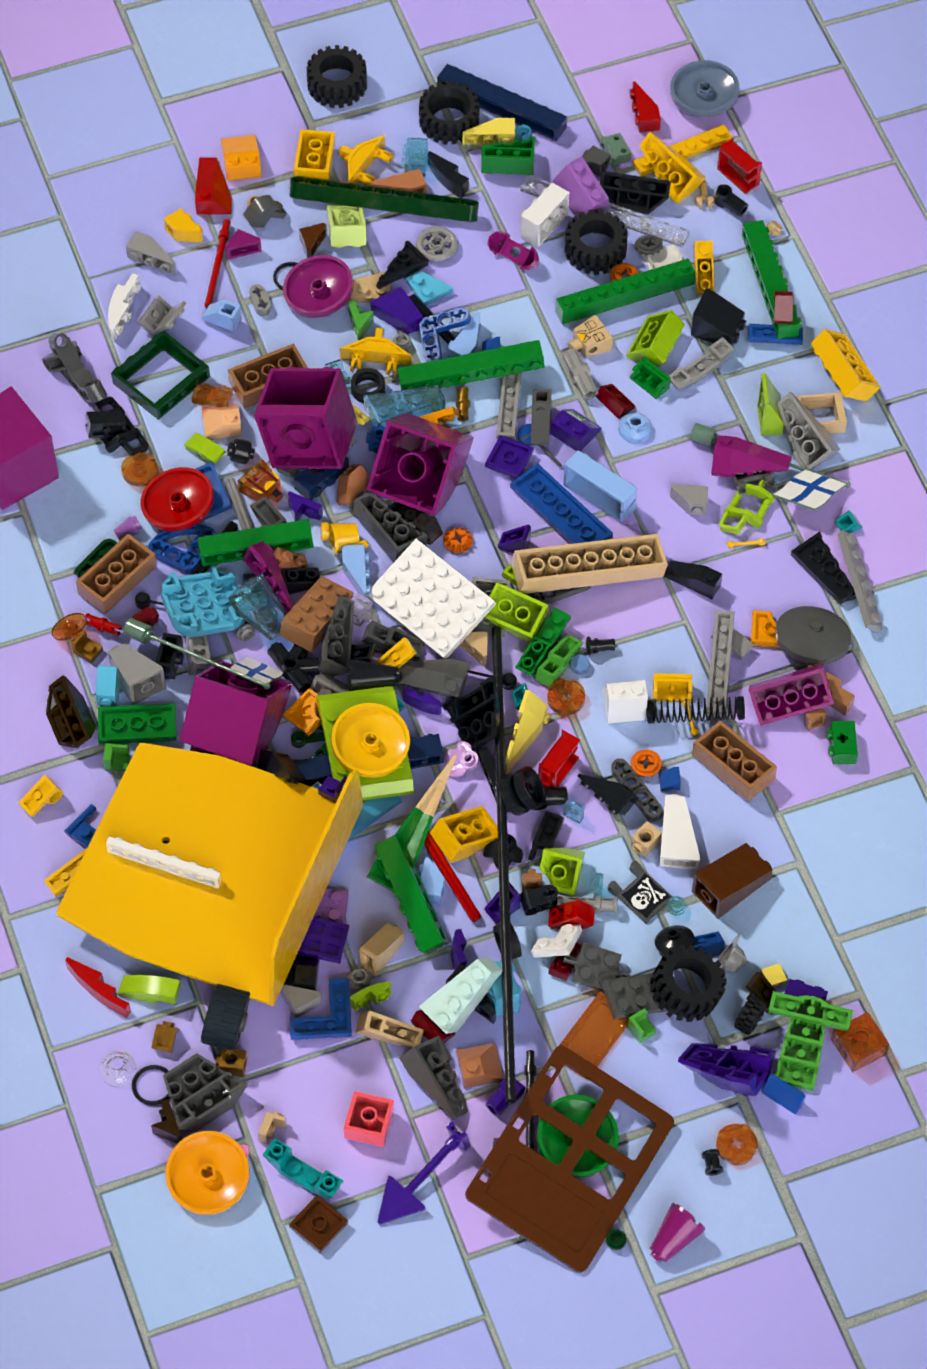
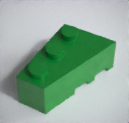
M535 136L530 137V140L526 141L516 139L514 143L509 144L500 142L483 145L481 173L533 175Z

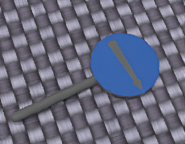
M531 424L521 426L517 432L519 441L528 446H536L531 445ZM538 445L559 467L562 466L544 446Z

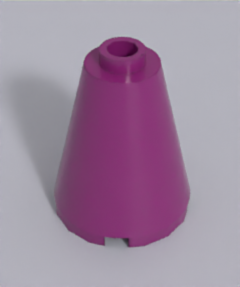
M673 1202L649 1248L652 1251L650 1255L658 1262H661V1260L666 1262L700 1236L706 1229L700 1222L698 1225L695 1223L696 1220L692 1214Z

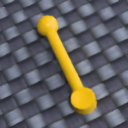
M764 538L757 541H728L727 547L733 548V546L753 544L762 546L766 544Z
M687 701L688 714H689V719H690V718H691V712H690V709H689L690 702ZM692 719L690 722L691 736L696 737L698 730L695 728Z

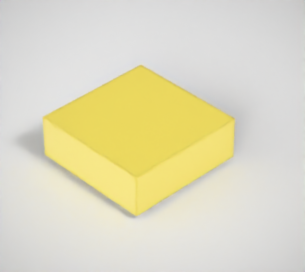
M780 963L761 969V972L773 987L787 983V978Z

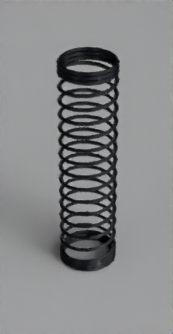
M730 696L728 697V717L726 716L724 697H722L721 718L719 713L718 697H716L715 719L712 707V697H710L709 719L707 716L705 697L703 719L701 717L699 697L697 698V718H695L693 698H691L690 719L688 714L687 698H685L684 720L682 716L681 699L679 698L678 721L676 717L674 698L672 721L669 713L668 699H666V720L664 719L662 699H660V720H658L656 699H654V702L652 699H649L647 701L646 708L647 722L648 724H654L656 719L657 722L660 723L661 719H663V722L666 723L669 718L670 723H672L675 717V720L678 723L680 721V716L683 723L686 721V716L689 722L692 721V717L694 718L695 722L698 721L699 717L700 720L703 722L705 716L707 721L709 722L711 719V714L713 721H716L717 714L719 720L721 721L723 720V716H725L726 721H728L730 715L731 719L734 721L736 718V713L738 720H744V696H735L734 718L732 715Z

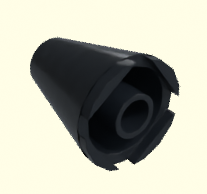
M351 659L349 661L348 669H351V674L347 675L349 691L386 686L395 687L402 681V671L397 666Z

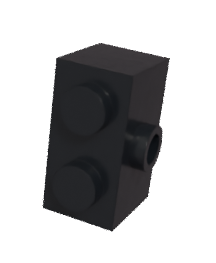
M163 632V640L184 648L182 635ZM160 643L155 662L164 669L165 678L175 680L178 666L183 663L184 654L177 649Z

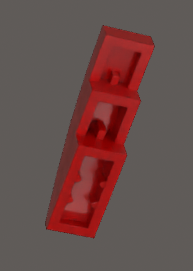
M69 957L65 959L67 969L85 990L109 1009L126 1018L131 1012L130 1004L117 997L115 987L104 983L101 972Z

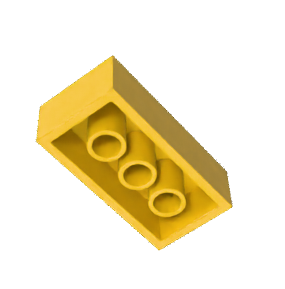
M824 329L811 342L814 353L820 357L823 367L832 375L831 379L838 384L840 392L844 397L867 402L881 388L846 334Z

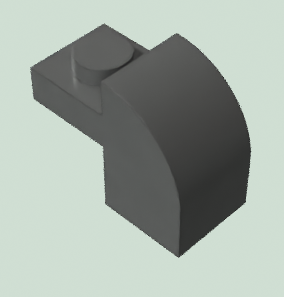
M264 195L255 199L243 215L251 226L264 228L271 217L284 219L287 213L280 202L274 201L270 195Z

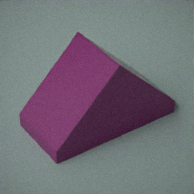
M237 229L226 245L227 260L262 252L260 238L240 229Z

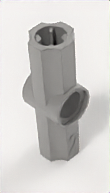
M568 349L563 354V359L569 369L570 379L573 384L577 385L583 399H593L598 394V390L592 380L591 370L588 364H584L577 349Z

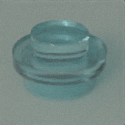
M680 896L671 897L666 904L667 911L676 916L683 914L686 910L685 900Z

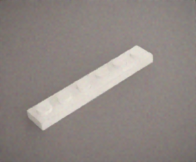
M109 836L106 842L108 853L219 889L222 883L221 873L213 868L207 869L195 862L183 861L177 856H168L158 850H149L140 844H131L119 837L113 838Z

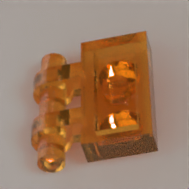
M204 383V385L197 384L192 395V403L228 407L231 395H233V388H227L226 385L218 387L210 386L207 383Z

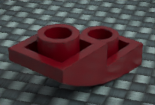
M576 942L570 956L577 957L582 944ZM556 956L549 968L548 974L567 981L574 965L563 962L564 956Z

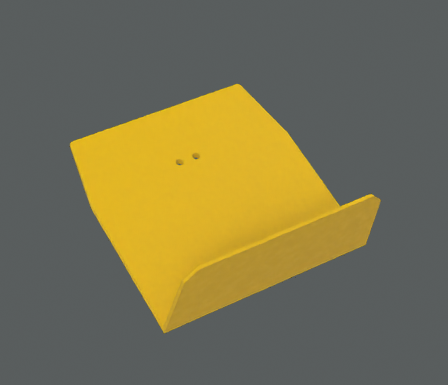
M139 743L56 911L57 917L125 955L214 986L221 984L250 992L249 998L274 1007L363 808L359 770H354L348 775L339 798L335 803L319 795L317 788L299 782L297 784L288 783L286 778L275 776V774L219 755ZM109 836L113 838L119 837L128 843H137L149 850H158L168 856H177L183 861L195 862L207 869L213 868L221 873L222 883L219 889L108 853L106 842Z

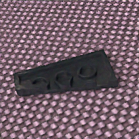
M820 532L791 551V556L840 605L855 595L852 584L846 574L841 571L838 561L832 556L830 548L824 543Z

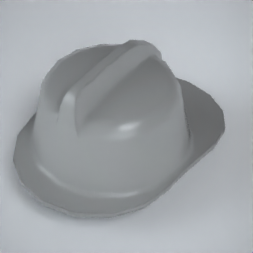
M737 934L732 943L718 957L717 960L721 963L719 969L733 973L745 965V953L737 944L740 934Z

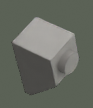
M671 484L670 498L687 514L696 516L706 515L708 486Z

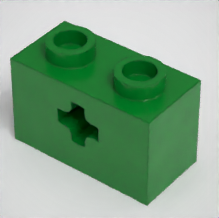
M831 721L830 729H827V740L831 741V745L828 746V755L832 757V763L856 764L858 750L855 721Z

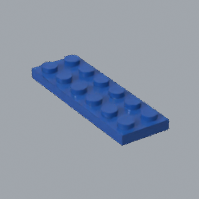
M538 463L510 483V488L570 544L609 540L613 537V532Z

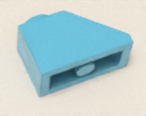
M98 665L96 684L97 704L104 707L117 706L120 691L117 667Z

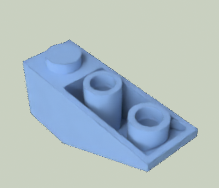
M480 312L471 317V321L464 329L458 332L454 341H450L447 346L448 358L477 351Z
M342 545L343 572L362 600L367 602V595L370 594V583L366 584V579H370L369 568H365V563H369V553L365 552L364 545Z

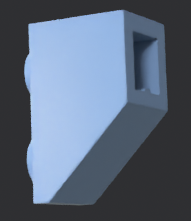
M227 300L212 303L203 314L202 320L234 332L242 319L241 306Z
M425 857L424 864L419 866L418 874L421 876V881L431 903L440 905L444 892V878L430 858Z

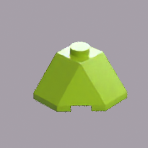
M544 848L540 870L547 876L551 885L557 888L558 892L574 896L582 871L585 852L570 848Z

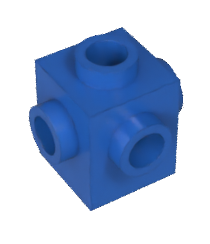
M372 426L371 433H367L366 443L369 445V451L378 453L385 427Z

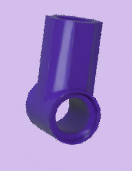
M505 1078L500 1083L498 1090L485 1103L489 1111L497 1116H500L510 1105L505 1100ZM515 1079L517 1101L525 1092L526 1087Z

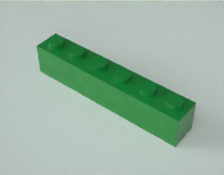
M309 519L198 537L202 566L243 560L248 548L262 541L273 550L280 547L292 552L314 548Z
M395 834L375 844L377 849L375 851L376 856L385 867L383 872L393 885L391 890L400 901L399 908L408 919L407 926L416 937L415 944L418 950L429 954L449 944L402 836Z

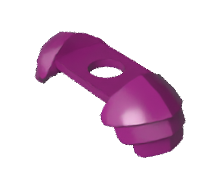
M502 231L494 232L490 235L488 247L495 256H500L501 254L520 264L521 270H530L539 265V256L534 247H531L529 250L509 239L510 234ZM514 247L520 249V254L517 257L511 255V250Z

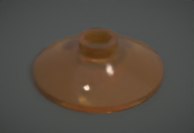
M72 613L60 619L52 629L53 638L58 641L74 638L86 626L87 619L82 613Z

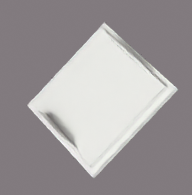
M675 244L663 247L660 253H654V256L642 254L649 270L683 260Z

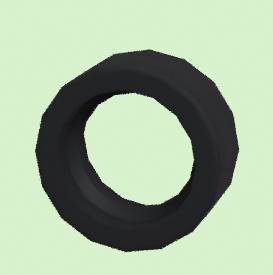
M363 368L353 374L351 378V394L357 401L369 404L377 402L383 397L385 393V379L379 371L372 368ZM372 380L378 383L379 387L374 391L364 392L358 389L357 385L361 381Z
M510 923L511 958L515 959L522 956V950L516 931ZM500 924L493 927V932L501 953Z

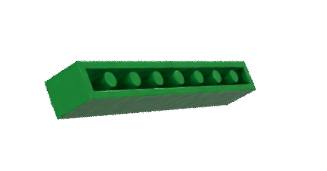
M763 220L743 223L742 238L777 339L799 336V328H802V322L797 317L795 304L793 305L792 324L774 323V292L791 291L787 289V279L783 278L782 265L778 264L779 258L777 252H774V242L769 238V228L765 227Z
M689 258L562 296L556 298V314L563 325L694 285L695 270Z
M540 340L400 367L397 368L402 396L510 374H519L530 370L545 368Z

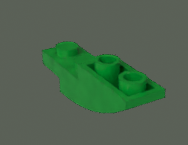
M554 607L537 636L532 638L515 668L532 677L537 672L538 667L547 659L548 653L560 641L562 632L570 621L571 615Z

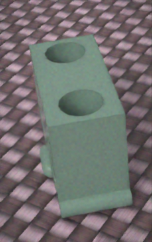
M621 133L606 137L602 136L600 148L610 154V165L612 167L630 162L631 151Z

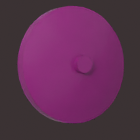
M329 255L312 256L300 261L289 271L284 280L283 295L289 308L296 314L308 318H320L333 314L347 303L353 292L354 279L349 267L341 259Z

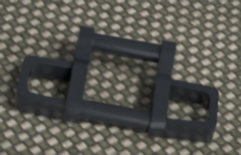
M107 397L95 403V411H103L101 407L109 404L114 408L109 411H122L126 420L128 431L117 434L111 440L109 438H100L108 453L114 452L120 445L130 456H135L148 450L149 444L140 430L134 427L125 415L124 409L113 397ZM138 439L142 446L132 448L127 442Z

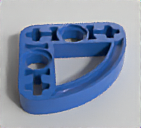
M196 524L191 528L181 531H162L150 541L148 549L156 554L157 560L184 573L191 574L201 560L200 553L194 552V549L199 547L198 537L216 535V531L202 524ZM198 535L186 552L166 543L168 540L178 536ZM172 553L178 555V557L174 560L168 558V556Z

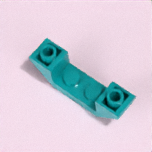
M276 1138L272 1140L263 1153L267 1161L281 1175L315 1196L332 1198L344 1182V1180L328 1170L321 1173L293 1156L292 1148Z

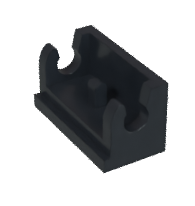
M122 411L86 412L88 424H85L89 439L114 438L117 434L123 433L126 430V420Z

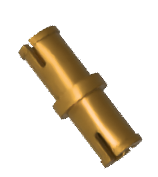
M461 386V392L460 387L457 389L458 400L456 401V407L459 414L457 419L460 422H465V417L466 421L469 420V389L465 386Z

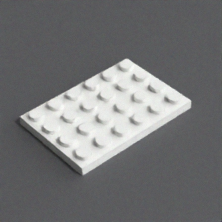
M417 539L410 544L370 588V594L367 595L443 659H447L496 605L494 600Z

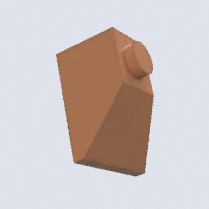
M496 1043L455 1050L464 1088L501 1082L504 1079Z

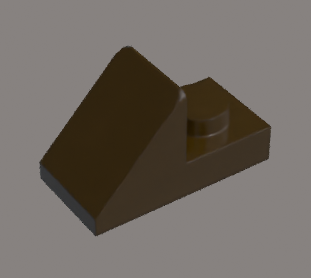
M756 972L746 985L750 992L746 999L748 1000L751 996H754L767 1004L765 1012L768 1013L772 993L777 991L762 972Z
M167 1099L161 1101L162 1109L158 1111L162 1121L151 1125L152 1133L178 1144L182 1137L170 1102Z

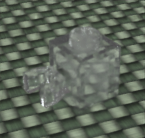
M356 593L351 599L354 601L353 624L360 627L365 620L368 623L372 620L379 623V619H377L379 614L373 611L371 599L366 595Z

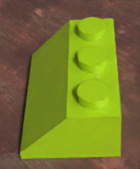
M673 310L647 316L626 357L637 362L646 357L654 365L664 364L670 351L674 348L677 338L681 335L685 324Z

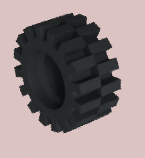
M751 996L746 1001L744 1007H742L741 1012H739L734 1027L746 1035H750L764 1015L767 1004Z

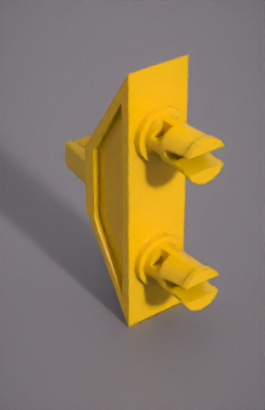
M385 135L360 143L352 149L343 145L340 147L339 157L348 163L349 183L356 184L360 181L370 186V182L375 181L376 177L364 172L376 158H379L390 164L394 154L383 150L385 147Z
M376 328L375 337L368 336L340 348V359L351 360V372H354L356 366H358V370H361L362 361L387 363L386 375L390 376L393 369L395 377L398 365H412V355L388 338H383V328Z

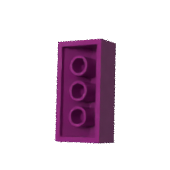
M823 663L749 685L748 689L760 726L834 704Z

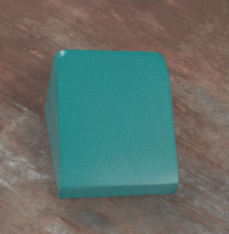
M850 510L834 521L841 531L852 533L862 528V525Z

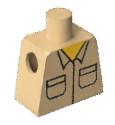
M594 315L573 330V341L568 342L567 345L569 349H580L585 357H590L613 350V338L597 315Z

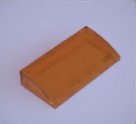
M600 991L560 1045L566 1046L598 1067L628 1027L629 1017L613 1019L605 994Z

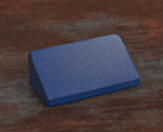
M718 931L694 936L693 945L695 950L698 951L701 947L705 949L704 954L707 956L709 953L719 956L725 949L724 941Z
M770 1074L762 1091L765 1096L793 1114L798 1113L806 1097L804 1093L774 1074Z

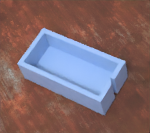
M578 450L564 464L563 485L622 524L636 509L638 488L633 483L622 479L619 474L608 470L603 464L591 459L588 454H583Z

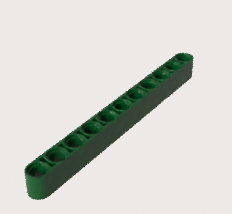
M296 176L290 178L289 196L294 199L465 222H475L478 218L479 202L475 200Z

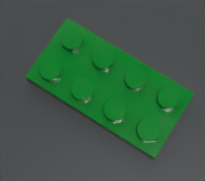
M175 703L98 707L99 744L176 740Z

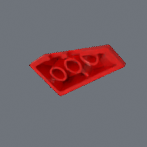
M199 157L195 192L196 214L231 215L232 198L217 158Z

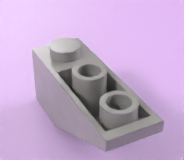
M136 231L126 246L127 258L175 275V261L152 237Z

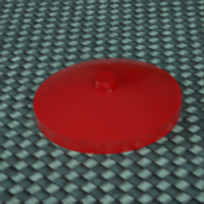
M188 467L169 469L154 477L146 485L140 500L141 510L147 522L159 530L169 532L185 530L198 524L210 512L214 503V490L208 477L196 469Z

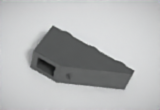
M533 389L531 445L549 446L553 404L551 389Z

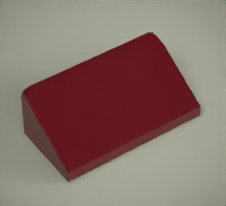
M613 384L600 386L596 398L617 418L623 417L636 407Z
M421 1009L416 1011L411 1019V1023L415 1027L424 1030L423 1035L428 1040L440 1036L442 1042L446 1043L456 1034L455 1032L446 1034Z

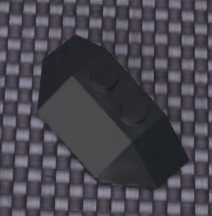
M602 171L600 185L607 194L613 209L650 214L669 199L671 181Z

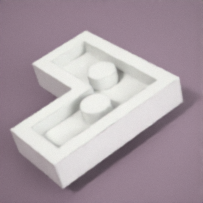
M563 925L556 938L538 939L531 950L533 957L570 955L583 931L581 925Z

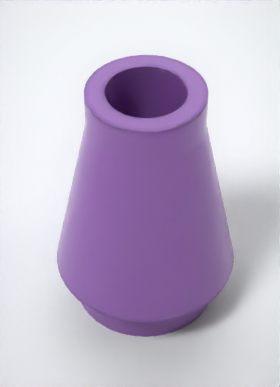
M136 516L128 517L113 531L119 540L127 534L139 533L142 526Z

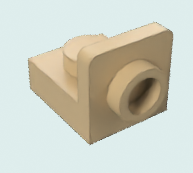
M266 1112L258 1133L259 1142L267 1144L269 1137H273L276 1127L285 1129L286 1118L282 1114Z

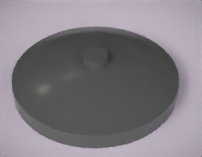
M801 606L792 608L780 616L775 628V638L779 647L793 659L807 664L819 665L823 663L825 665L834 663L847 654L851 643V632L845 621L835 613L819 607Z

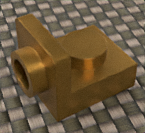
M84 630L72 640L73 653L91 664L103 651V646L89 639Z
M163 1021V1024H156L151 1048L172 1053L176 1033L179 1032V1028L174 1027L175 1023Z

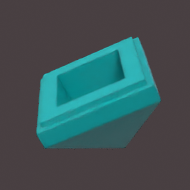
M523 683L512 692L516 709L520 708L525 691L528 690L526 683Z

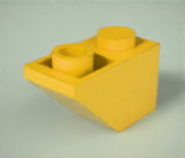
M181 208L164 218L165 230L175 241L196 243L203 241L201 226L195 224L191 216Z

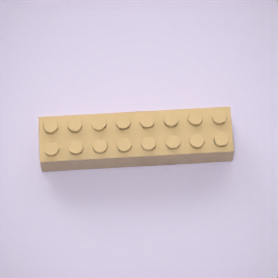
M658 534L515 550L511 560L518 590L523 594L661 578L664 576L668 566Z

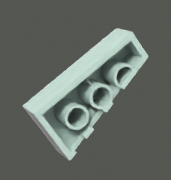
M489 957L477 959L422 1003L419 1008L446 1034L458 1032L503 970Z

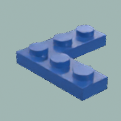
M349 978L329 979L330 1016L290 1018L291 1040L352 1037Z

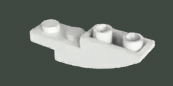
M132 273L125 286L118 284L113 292L108 311V323L112 341H115L118 335L122 334L125 323L131 319L130 306L133 302V297L141 289L139 275Z

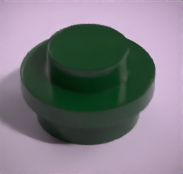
M613 1229L607 1233L606 1244L610 1249L620 1250L626 1245L627 1237L623 1231Z

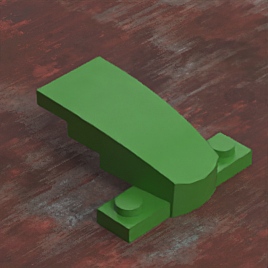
M773 991L768 1013L791 1018L775 1075L793 1087L814 1092L825 1026L849 1031L853 1010L830 1005L815 996L805 995L796 997Z

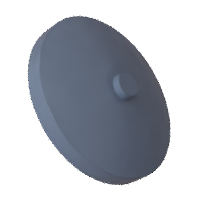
M708 60L695 61L684 65L674 74L671 80L670 93L675 105L685 113L698 117H711L726 112L736 103L739 96V81L736 74L724 64Z

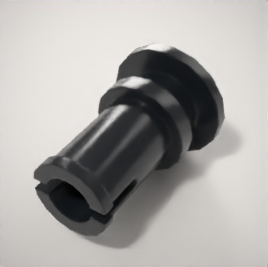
M590 636L586 638V652L588 655H591L592 651L598 653L599 651L615 650L614 639L598 640V638H593L591 640Z

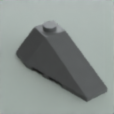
M342 595L337 599L321 651L320 671L332 677L350 672L348 664L351 660L354 601Z
M456 659L407 661L399 668L402 671V681L399 684L453 699L462 698L471 663Z
M440 1036L414 1046L399 1057L408 1074L453 1120L468 1112L462 1091L455 1082L456 1072L451 1069L449 1063L451 1060L450 1054Z

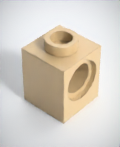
M646 821L632 836V849L636 853L647 857L661 842L662 832ZM642 839H647V840H649V841H648V842H643V841H641V840H642Z

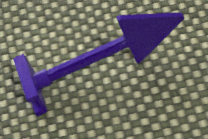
M453 1121L446 1126L450 1137L444 1142L445 1145L406 1187H403L392 1176H388L377 1221L379 1225L425 1210V1205L414 1197L412 1193L451 1151H454L458 1146L464 1151L470 1148L471 1143L467 1133L463 1132L461 1134Z

